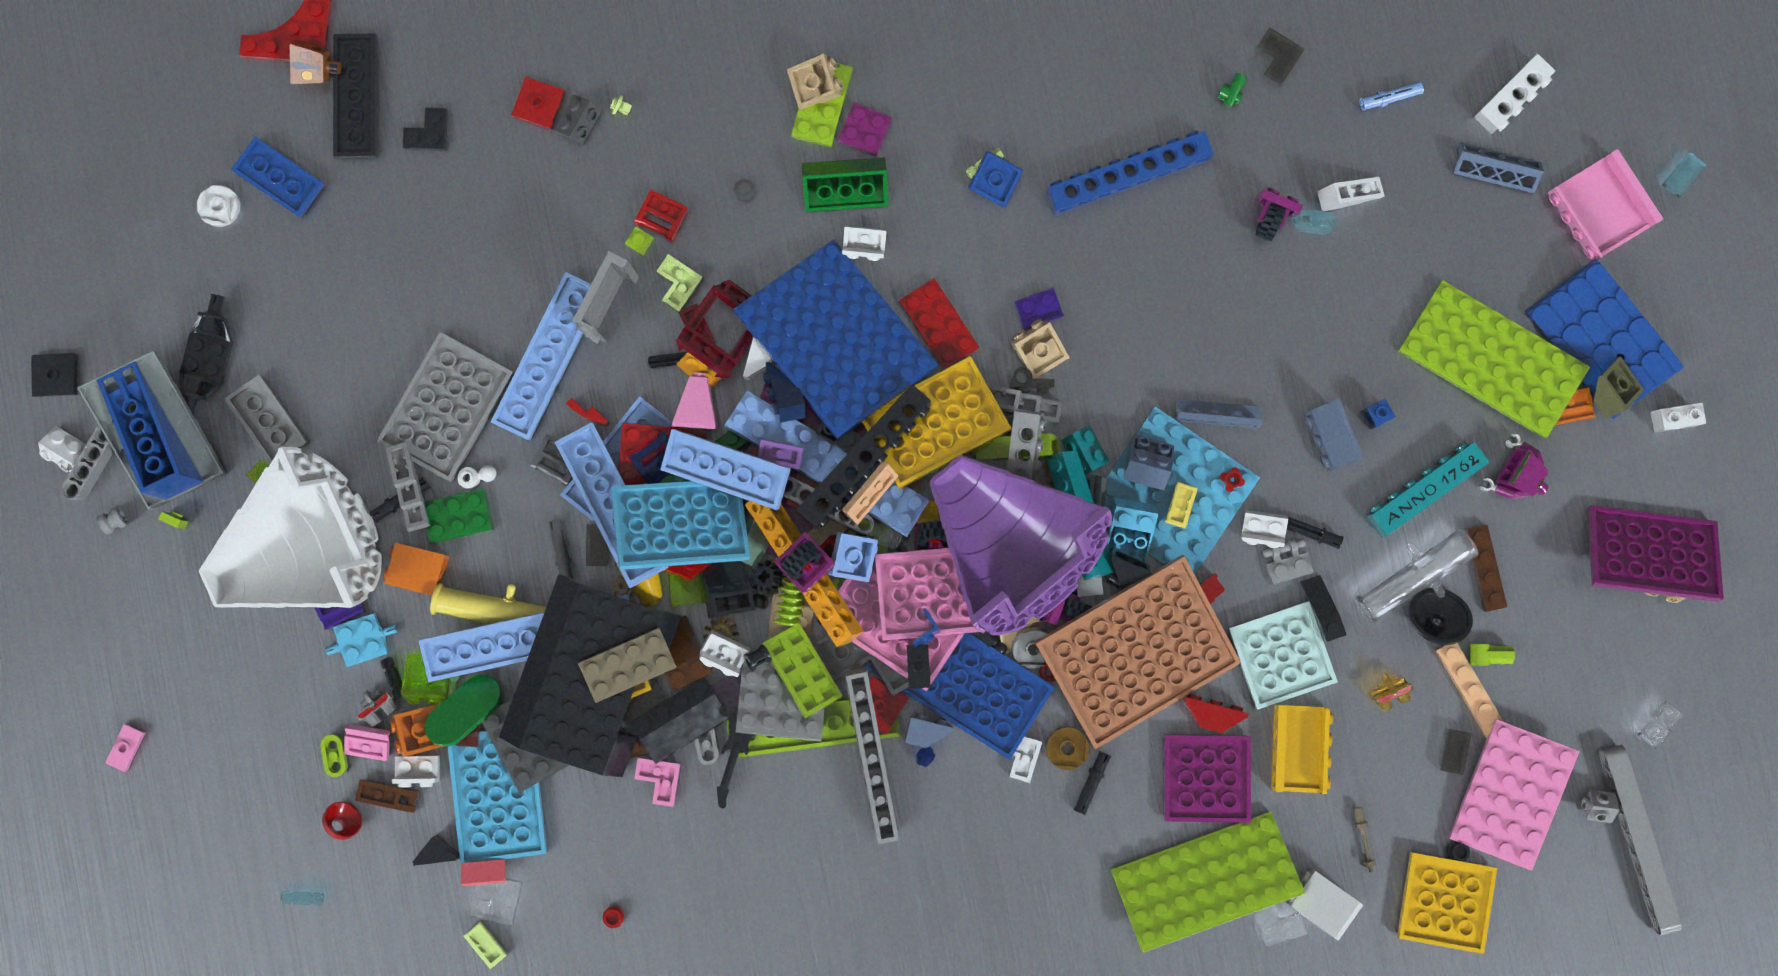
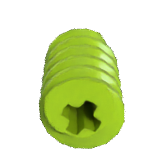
M783 578L782 581L787 583V586H781L780 589L786 593L780 594L778 597L783 599L784 602L777 603V606L782 608V610L775 611V614L780 616V619L773 620L778 624L786 626L799 625L801 620L798 617L803 614L800 609L805 605L802 600H805V597L789 578Z

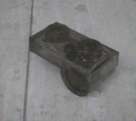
M1020 367L1015 370L1012 376L1011 389L1020 390L1021 393H1028V390H1037L1039 394H1047L1049 390L1054 389L1055 379H1032L1031 371L1026 367ZM1024 373L1027 375L1028 381L1020 383L1016 375Z

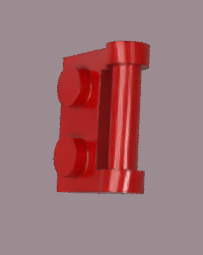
M650 189L635 218L634 224L638 226L643 225L665 236L667 240L672 242L688 211V207ZM647 212L671 223L670 229L645 218Z

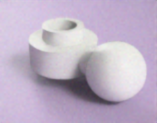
M491 465L483 466L480 471L475 468L465 467L460 470L457 479L462 487L475 488L481 479L486 482L494 480L497 473L496 469ZM467 474L470 475V480L468 482L465 480V476Z

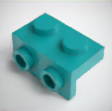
M1090 425L1061 440L1066 451L1078 452L1083 471L1086 474L1109 463Z

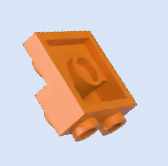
M436 704L392 716L393 720L389 721L391 732L396 733L398 741L394 742L397 754L401 753L402 757L441 747L433 744L425 733V721L428 715L437 707Z

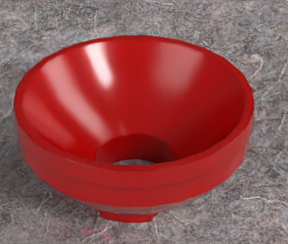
M335 802L325 810L322 824L325 831L333 838L347 840L359 832L362 826V818L358 810L351 804ZM333 821H337L342 825L341 831L333 828Z

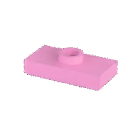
M124 724L105 763L123 772H127L146 732L129 724Z

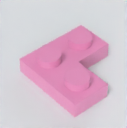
M638 757L634 779L655 782L652 804L674 807L681 763L660 761L655 764L653 759Z

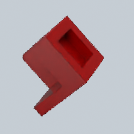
M1216 573L1211 574L1199 583L1210 604L1225 591L1218 581Z

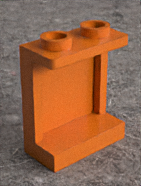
M395 543L389 551V558L391 560L389 567H386L384 570V584L432 596L436 585L443 582L449 555Z

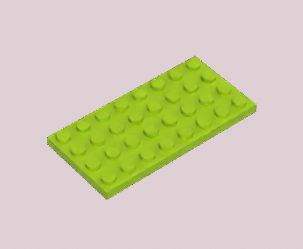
M1444 280L1436 288L1398 350L1399 353L1544 439L1549 436L1590 369V366Z
M1272 812L1251 818V823L1240 822L1111 869L1142 953L1305 894Z

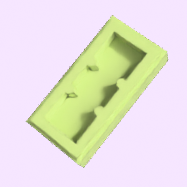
M482 921L463 936L490 969L508 955L507 951Z

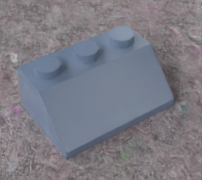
M1340 399L1306 412V423L1310 429H1313L1315 445L1321 449L1323 454L1321 456L1322 462L1326 468H1329V471L1363 458Z

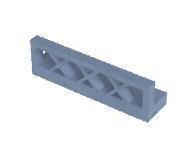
M1460 143L1458 147L1459 157L1453 169L1454 174L1535 193L1544 173L1542 162L1465 143ZM1463 160L1471 161L1474 167L1468 170L1460 169ZM1491 166L1495 172L1485 175L1481 173L1480 169ZM1511 171L1515 177L1505 180L1502 179L1500 174ZM1526 176L1535 177L1531 186L1522 184L1520 179Z
M1176 399L1174 415L1176 421L1248 428L1263 426V419H1260V406Z

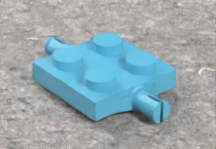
M376 613L334 626L337 644L325 647V651L334 649L326 652L328 656L340 652L346 667L388 654L386 636L397 633L398 630L389 631L396 628L395 624L383 628L378 621Z

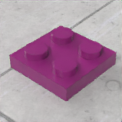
M853 102L838 142L877 157L892 117Z

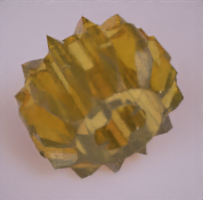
M718 617V625L714 620H710L713 628L709 626L704 628L709 632L711 630L717 632L724 629V634L737 642L738 640L733 639V636L740 635V632H732L737 627L736 624L728 626L731 621L729 618L723 624L722 617ZM704 634L703 638H707L709 634Z

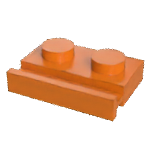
M1589 387L1575 391L1555 425L1596 417L1593 411L1594 406Z

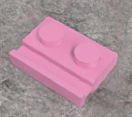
M347 724L345 727L344 754L387 761L390 746L389 730Z

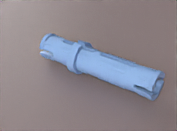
M1418 81L1388 91L1380 90L1374 95L1361 97L1359 104L1362 111L1377 106L1385 107L1388 103L1421 95L1424 92L1423 85Z

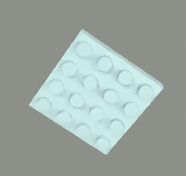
M1309 601L1228 628L1257 710L1338 682Z

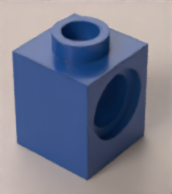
M1386 398L1361 411L1370 429L1376 428L1396 417Z

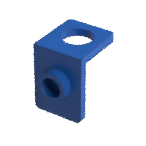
M926 608L923 609V613L933 629L913 641L914 647L921 643L924 645L930 643L935 639L934 635L940 632L939 627Z

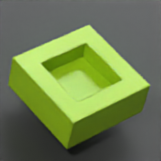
M635 226L624 244L643 256L654 238Z
M173 510L170 513L161 512L158 520L180 529H185L189 522L182 519V514Z

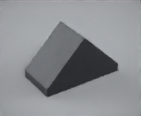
M1114 548L1110 549L1111 560L1120 586L1141 580L1152 574L1148 564Z
M436 835L428 841L412 862L413 866L456 861L460 859L458 851Z

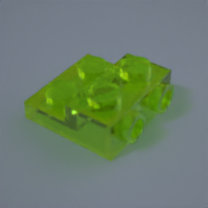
M407 653L401 689L402 697L411 704H419L420 700H428V703L433 705L441 704V701L448 698L449 678L428 682L422 654Z

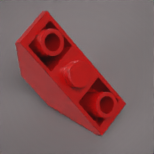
M1189 694V698H1182L1197 727L1223 733L1248 718L1249 713L1243 712V707L1231 705L1230 708L1222 707L1223 702L1210 699V703L1201 701V696Z

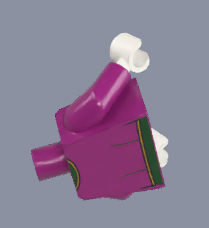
M1511 434L1510 437L1516 443L1506 440L1505 444L1507 447L1515 449L1496 479L1498 485H1495L1491 479L1486 478L1483 481L1489 482L1490 487L1487 489L1480 486V489L1485 492L1493 490L1495 494L1509 499H1520L1526 495L1533 497L1536 493L1540 495L1545 494L1549 488L1544 482L1548 475V470L1544 466L1541 452L1526 442L1522 443L1518 434Z

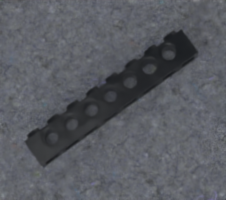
M911 384L796 509V513L815 530L819 526L823 528L830 520L828 516L833 511L837 513L845 504L843 501L847 495L852 496L859 489L857 484L862 479L866 481L874 472L872 468L877 463L880 465L888 457L886 454L891 447L895 449L902 442L900 437L905 432L909 434L917 425L915 421L919 417L924 418L931 410L929 408L931 400ZM910 407L913 409L914 414L907 416L903 413V409ZM890 423H897L900 429L896 432L891 431L888 427ZM882 438L886 445L877 447L874 444V440ZM862 454H868L872 460L868 463H863L859 457ZM853 469L856 471L857 476L850 479L846 477L845 472ZM839 485L842 487L843 492L835 495L831 492V487ZM819 501H825L828 504V508L821 511L816 507V504Z

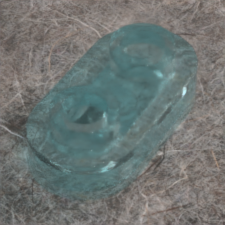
M1304 209L1293 218V225L1301 232L1328 234L1336 227V218L1329 212ZM1302 217H1307L1308 223H1304ZM1323 219L1329 221L1328 226L1323 224Z

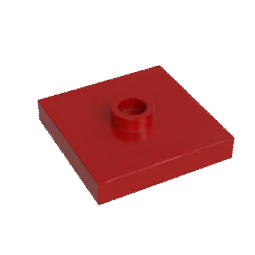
M525 77L511 116L552 130L565 95V90Z
M872 675L869 683L878 730L886 735L909 698L900 692L893 696L886 684Z

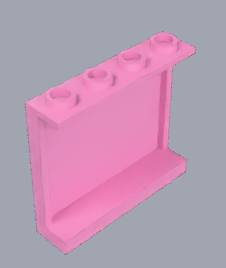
M1618 149L1547 192L1550 202L1558 208L1562 220L1569 225L1574 239L1580 242L1584 248L1585 256L1591 259V261L1602 258L1615 248L1663 220L1658 209Z

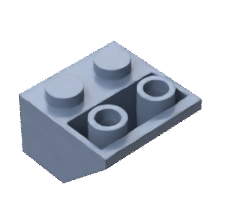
M1133 435L1125 464L1123 480L1164 491L1172 472L1175 446L1144 436Z
M916 713L915 716H910L905 743L927 748L952 733L953 727L949 725L950 722L937 718L935 722L928 720L929 717L927 715Z

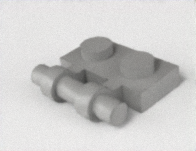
M1303 538L1288 540L1284 547H1269L1262 550L1264 558L1272 556L1273 559L1272 563L1265 564L1271 585L1314 573L1308 553L1299 555L1298 548L1305 547ZM1290 551L1291 557L1281 560L1280 553Z

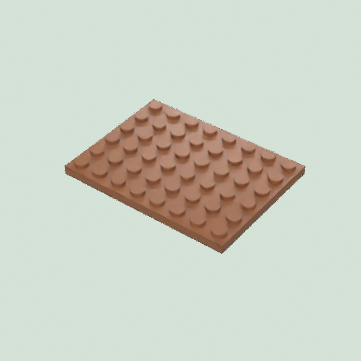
M1180 555L1151 572V575L1134 582L1034 641L1094 749L1099 748L1241 663L1184 555Z

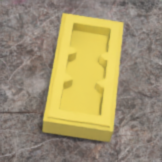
M1176 482L1165 523L1183 529L1186 528L1198 490L1197 487Z

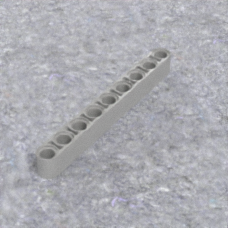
M1623 745L1601 750L1599 752L1600 760L1610 792L1616 793L1620 809L1618 817L1653 928L1659 936L1681 930L1682 925L1627 750Z

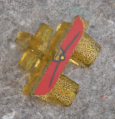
M1386 673L1382 675L1383 682L1377 684L1378 688L1369 692L1370 698L1385 712L1392 709L1391 700L1396 697L1400 703L1411 701L1410 691L1414 689L1412 684L1408 683L1404 677L1400 679L1397 676L1390 678Z

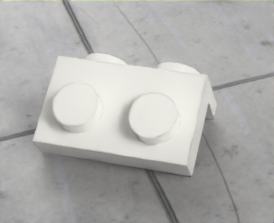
M845 225L842 254L852 259L863 256L872 261L884 258L887 229Z
M57 426L38 442L40 455L45 460L58 464L65 472L72 470L86 446L84 442Z
M711 630L700 649L699 660L708 667L720 669L725 675L738 677L740 668L745 661L743 654H749L750 647Z

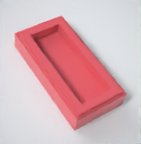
M505 859L461 863L462 886L506 882Z

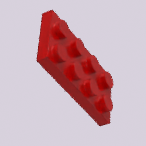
M935 278L899 300L942 369L953 366L980 348Z

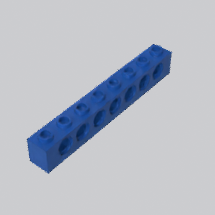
M1194 131L1187 134V138L1181 140L1174 138L1162 147L1155 145L1148 148V152L1142 154L1135 152L1130 154L1128 159L1122 161L1115 159L1109 162V166L1103 168L1096 166L1091 168L1089 173L1083 175L1076 173L1070 176V179L1067 181L1057 180L1052 182L1047 189V195L1054 214L1057 215L1210 160L1214 153L1206 132L1199 133ZM1183 147H1190L1192 154H1186L1183 151ZM1168 153L1172 155L1173 161H1166L1163 154ZM1144 161H1151L1154 167H1145ZM1124 168H1132L1134 174L1127 175L1124 172ZM1111 174L1115 181L1107 182L1104 176ZM1085 182H1093L1095 184V188H1086ZM1072 188L1075 190L1076 195L1068 196L1065 190Z

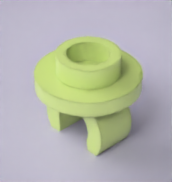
M620 94L618 98H613L610 108L613 109L612 114L615 115L617 110L625 115L629 113L632 105L622 101L623 95Z

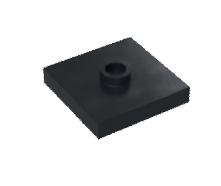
M77 354L31 355L32 397L77 396Z

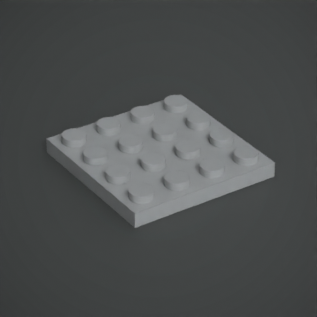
M750 647L749 654L759 648ZM744 661L742 664L735 732L821 742L825 708L804 718L771 661L769 663L766 661L757 666L754 671H751Z

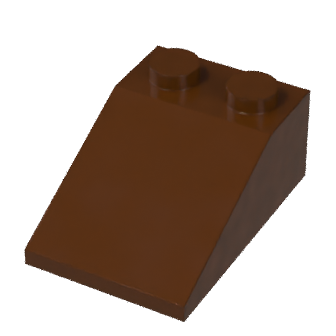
M687 615L681 617L669 649L677 668L664 673L673 692L714 673L712 667L704 665L699 660L702 646Z

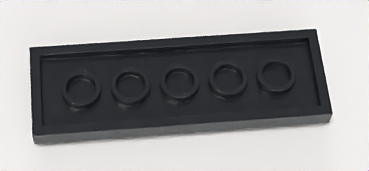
M375 33L333 34V61L341 63L340 74H333V157L335 159L377 158V35Z

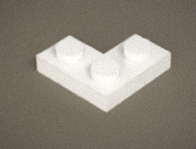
M1026 736L1023 738L1013 754L1015 758L1009 777L1030 783L1042 741Z

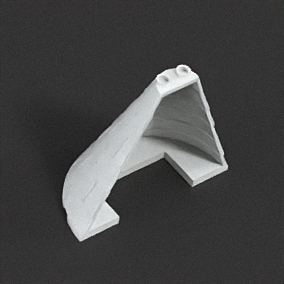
M281 447L278 449L269 467L265 468L241 509L237 510L228 527L223 531L199 569L202 581L214 607L284 608L287 606L351 608L368 598L369 592L375 590L381 573L382 555L376 550L375 544L379 540V536L366 504L359 493L353 494L347 487L348 479L338 469L315 453L309 455L302 453L301 448Z

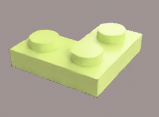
M669 254L657 269L658 274L673 283L662 301L678 312L681 311L704 278Z

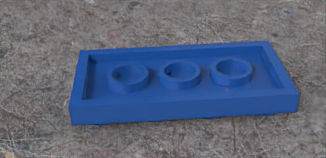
M256 136L231 168L234 173L299 218L304 215L325 186L324 183Z

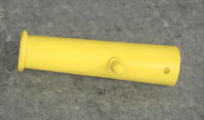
M439 583L432 594L430 611L432 615L441 613L487 625L545 612L546 606L517 601L514 598L516 589L514 584H509L506 596L500 598L446 588L444 584Z

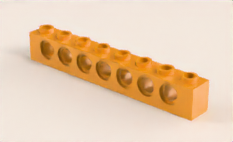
M748 501L745 504L778 557L801 536V533L782 504H780L778 510L752 501ZM827 574L803 594L836 647L850 643L864 632Z

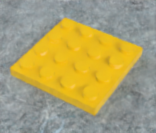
M1410 852L1397 938L1484 954L1497 868Z

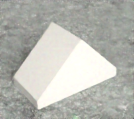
M754 337L743 374L744 379L747 380L765 371L766 362L774 365L770 356Z

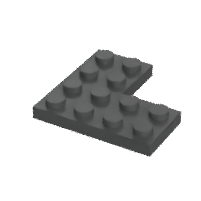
M827 635L812 644L834 682L842 678L844 672L855 670L871 660L893 696L909 687L907 678L853 642L836 647L830 636Z

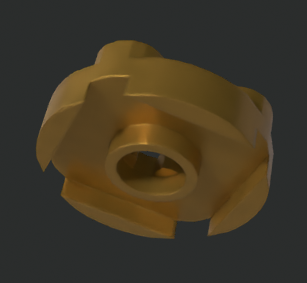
M1062 727L1051 733L1046 743V753L1050 762L1058 768L1074 770L1088 758L1089 743L1084 734L1072 727ZM1066 742H1070V746L1073 747V751H1069L1068 755L1062 750V746H1065Z

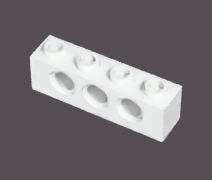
M1539 54L1535 55L1474 118L1491 134L1497 129L1501 132L1510 123L1507 119L1511 115L1516 117L1524 109L1521 105L1525 101L1530 103L1538 95L1536 90L1540 86L1545 88L1553 80L1550 76L1555 70ZM1527 78H1531L1534 85L1529 84ZM1513 92L1519 95V99L1514 98ZM1498 106L1504 108L1505 114L1499 111Z

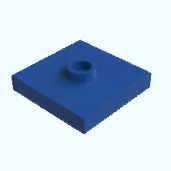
M986 151L967 189L1005 208L1024 170Z

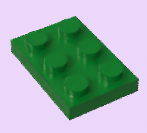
M485 489L424 502L430 526L426 527L429 544L493 530Z

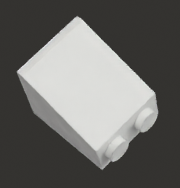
M1310 868L1309 871L1306 870L1300 877L1305 894L1290 899L1286 903L1339 941L1363 904Z

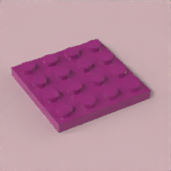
M1164 735V821L1251 823V736Z

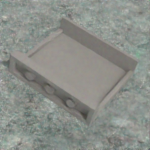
M610 251L605 256L573 318V321L577 324L576 328L587 339L597 344L599 341L606 343V340L597 330L623 280L626 279L636 284L639 279L638 274L628 260Z

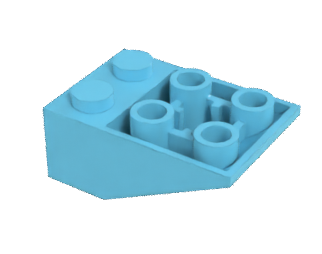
M1114 497L1111 507L1112 525L1107 527V534L1109 535L1107 541L1108 549L1110 551L1111 548H1114L1146 563L1158 517L1156 505Z

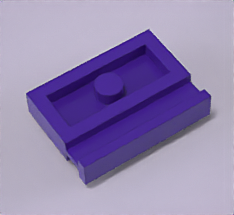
M1054 288L1014 302L1024 331L1031 329V324L1036 320L1042 319V321L1047 320L1051 322L1064 317Z
M361 603L351 608L314 607L325 630H329L365 612V608H363Z

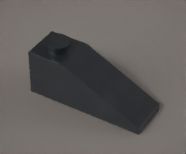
M1321 575L1300 581L1306 602H1310L1323 642H1329L1346 636L1340 614Z

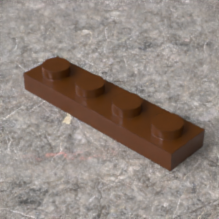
M1488 525L1464 529L1484 612L1507 608Z

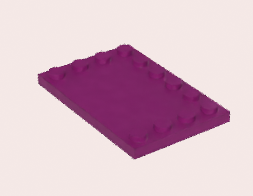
M1591 505L1588 508L1592 586L1721 602L1724 599L1717 521Z

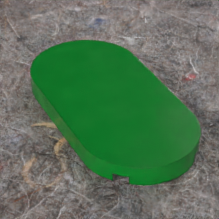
M486 675L474 676L467 680L428 715L425 721V733L428 739L433 744L441 747H449L459 743L499 707L502 695L499 684L493 678Z

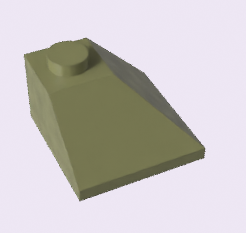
M1621 356L1617 357L1598 377L1594 403L1606 419L1626 411L1644 391Z

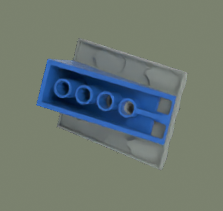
M151 351L77 387L147 509L157 508L226 474L211 444L208 443L201 427L192 415L177 384L174 383L163 360L156 351Z

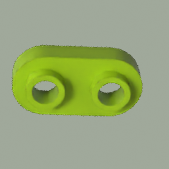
M330 734L325 736L320 744L323 765L327 775L338 777L342 776L348 768L347 757L344 754L345 745L341 736ZM332 741H335L337 744L335 749L331 747ZM335 762L340 764L338 770L334 767Z

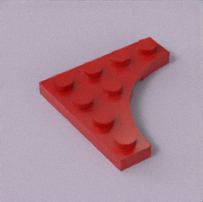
M304 0L297 12L281 26L261 34L241 35L239 55L242 58L290 62V44L296 40L326 48L331 0Z
M622 423L618 471L625 485L645 484L649 476L662 464L672 429L707 439V429Z

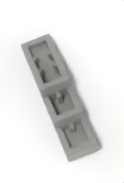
M987 385L1002 412L1013 415L1014 411L1018 409L1043 412L1046 422L1059 424L1063 402L1021 393L1020 390Z
M407 442L386 447L393 484L397 490L407 530L412 532L430 526Z

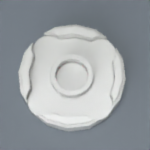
M212 185L200 193L197 200V211L201 219L207 224L214 227H224L231 224L237 218L240 212V201L235 192L223 185Z

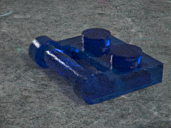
M663 431L657 435L658 437L636 454L632 453L628 456L647 484L658 483L670 474L660 470L669 440ZM664 444L666 448L642 465L640 461Z

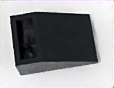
M742 561L711 563L700 572L708 619L755 610L752 589Z

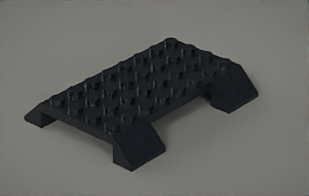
M558 574L499 738L519 749L602 776L623 777L637 736L619 731L635 686L595 703L578 662L657 627L660 628L665 642L670 649L681 616L662 609L659 611L580 584L577 580Z

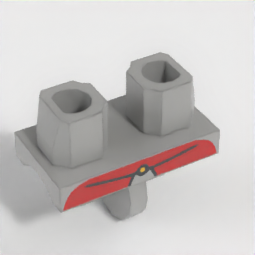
M366 690L363 693L365 700L360 705L363 708L369 704L370 706L356 716L358 720L365 721L371 728H375L383 721L376 713L382 708L387 716L396 712L399 708L394 701L395 697L392 692L390 694L387 692L376 700L381 693L376 690L371 694Z

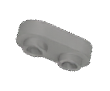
M712 729L707 737L701 736L694 740L698 760L704 765H712L719 759L720 753L715 729ZM707 750L712 751L713 756L711 758L705 756Z

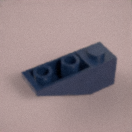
M766 362V371L763 372V379L765 384H769V387H767L769 399L774 400L772 402L774 415L778 414L780 423L806 418L805 402L800 388H797L773 364Z

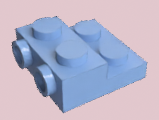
M837 532L831 558L836 565L829 570L828 575L869 582L873 572L874 557L878 549V540Z

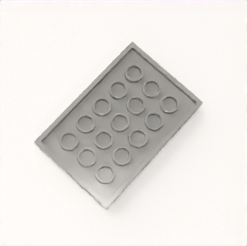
M439 332L378 437L377 442L386 447L407 442L413 462L452 483L513 377L514 372L446 334Z

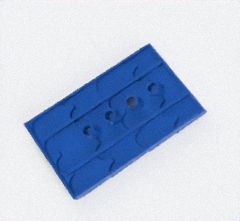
M1593 259L1525 310L1552 345L1590 366L1582 383L1586 388H1590V393L1594 397L1598 377L1619 356L1622 357L1644 389L1632 405L1684 368L1673 351L1597 259ZM1621 413L1616 414V415L1612 416L1611 418L1614 419V418H1616L1617 416H1619Z

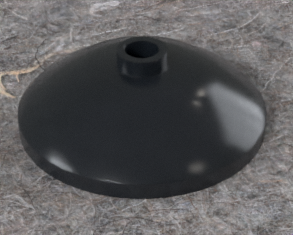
M1424 589L1412 598L1408 607L1409 621L1414 630L1424 639L1435 644H1457L1468 636L1473 626V616L1469 606L1457 594L1446 589Z

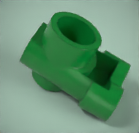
M1236 73L1232 85L1226 83L1223 85L1218 99L1224 101V105L1231 108L1234 104L1238 105L1243 96V93L1240 91L1244 87L1247 77Z

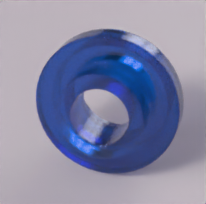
M931 747L921 748L916 754V763L927 767L935 758L933 749Z

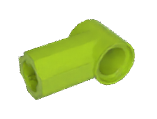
M1470 644V665L1489 666L1490 664H1513L1515 651L1513 646Z

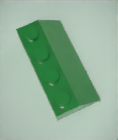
M885 157L802 163L805 212L888 206Z

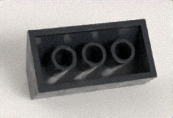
M703 677L630 723L654 763L657 764L730 718L706 678Z

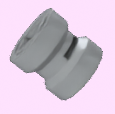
M118 506L111 509L110 513H103L97 517L100 528L107 535L115 532L116 528H123L129 524L126 514Z

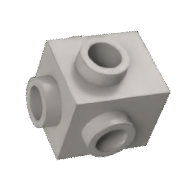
M1590 789L1581 803L1586 820L1612 823L1620 810L1616 793Z

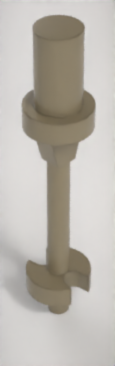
M1357 807L1354 808L1357 822L1355 823V828H1360L1367 861H1363L1364 867H1368L1369 872H1373L1372 866L1376 865V862L1371 860L1365 833V827H1368V822L1365 821L1363 808Z

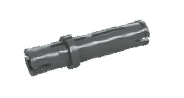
M562 519L549 521L556 557L555 566L558 567L560 575L573 579L570 564L572 559L569 558Z

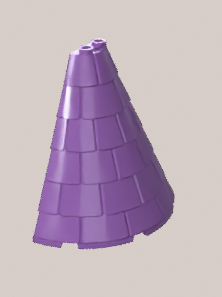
M963 455L953 459L941 472H937L930 480L942 527L945 530L949 551L952 554L963 598L967 604L970 622L981 633L988 631L991 635L1008 634L1026 627L1030 618L1035 616L1037 619H1040L1048 614L1079 586L1077 581L1082 573H1090L1107 544L1109 535L1106 532V528L1112 525L1111 511L1108 507L1087 502L1084 498L1037 484L1034 480L1012 474L1009 471L984 464Z

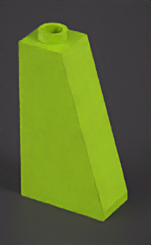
M1051 433L1041 434V440L1044 443L1041 453L1039 452L1038 459H1047L1058 454L1059 437ZM1025 435L1029 439L1033 437V435ZM1011 436L998 437L973 450L974 457L979 461L1008 460ZM1023 449L1021 452L1022 457L1030 459V452Z

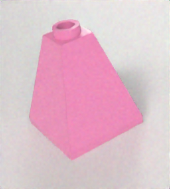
M693 373L692 377L689 376L673 419L672 427L719 430L712 392L705 373Z

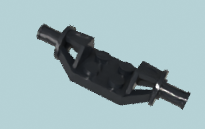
M211 294L207 312L197 313L199 317L189 333L179 372L180 392L183 398H185L184 400L193 416L198 401H207L208 397L223 384L233 346L232 337L227 325L228 319L220 315L225 299L221 295ZM216 321H219V335L214 334ZM206 382L207 384L200 395H197L201 383Z

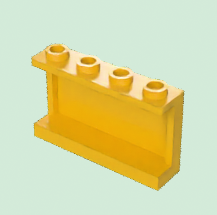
M1274 704L1271 790L1275 792L1292 791L1327 794V789H1330L1331 780L1328 776V768L1331 767V755H1328L1329 746L1332 745V734L1329 733V726L1333 723V713L1330 712V708Z

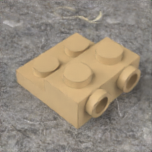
M821 54L787 69L799 109L803 110L817 103H826L842 96L840 90L843 89V84L839 77L836 78L834 70H837V65L830 56Z
M1042 319L1034 321L1031 324L1032 328L1028 331L1021 330L1013 335L1014 339L1010 341L1019 359L1023 361L1033 379L1070 358L1051 323L1047 320L1042 321Z

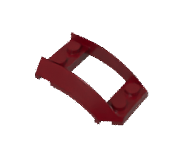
M731 280L724 281L716 286L713 285L676 339L679 352L682 349L687 351L715 371L716 375L714 377L728 378L753 340V335L746 328L728 354L698 333L696 329L717 298L734 309L752 295Z

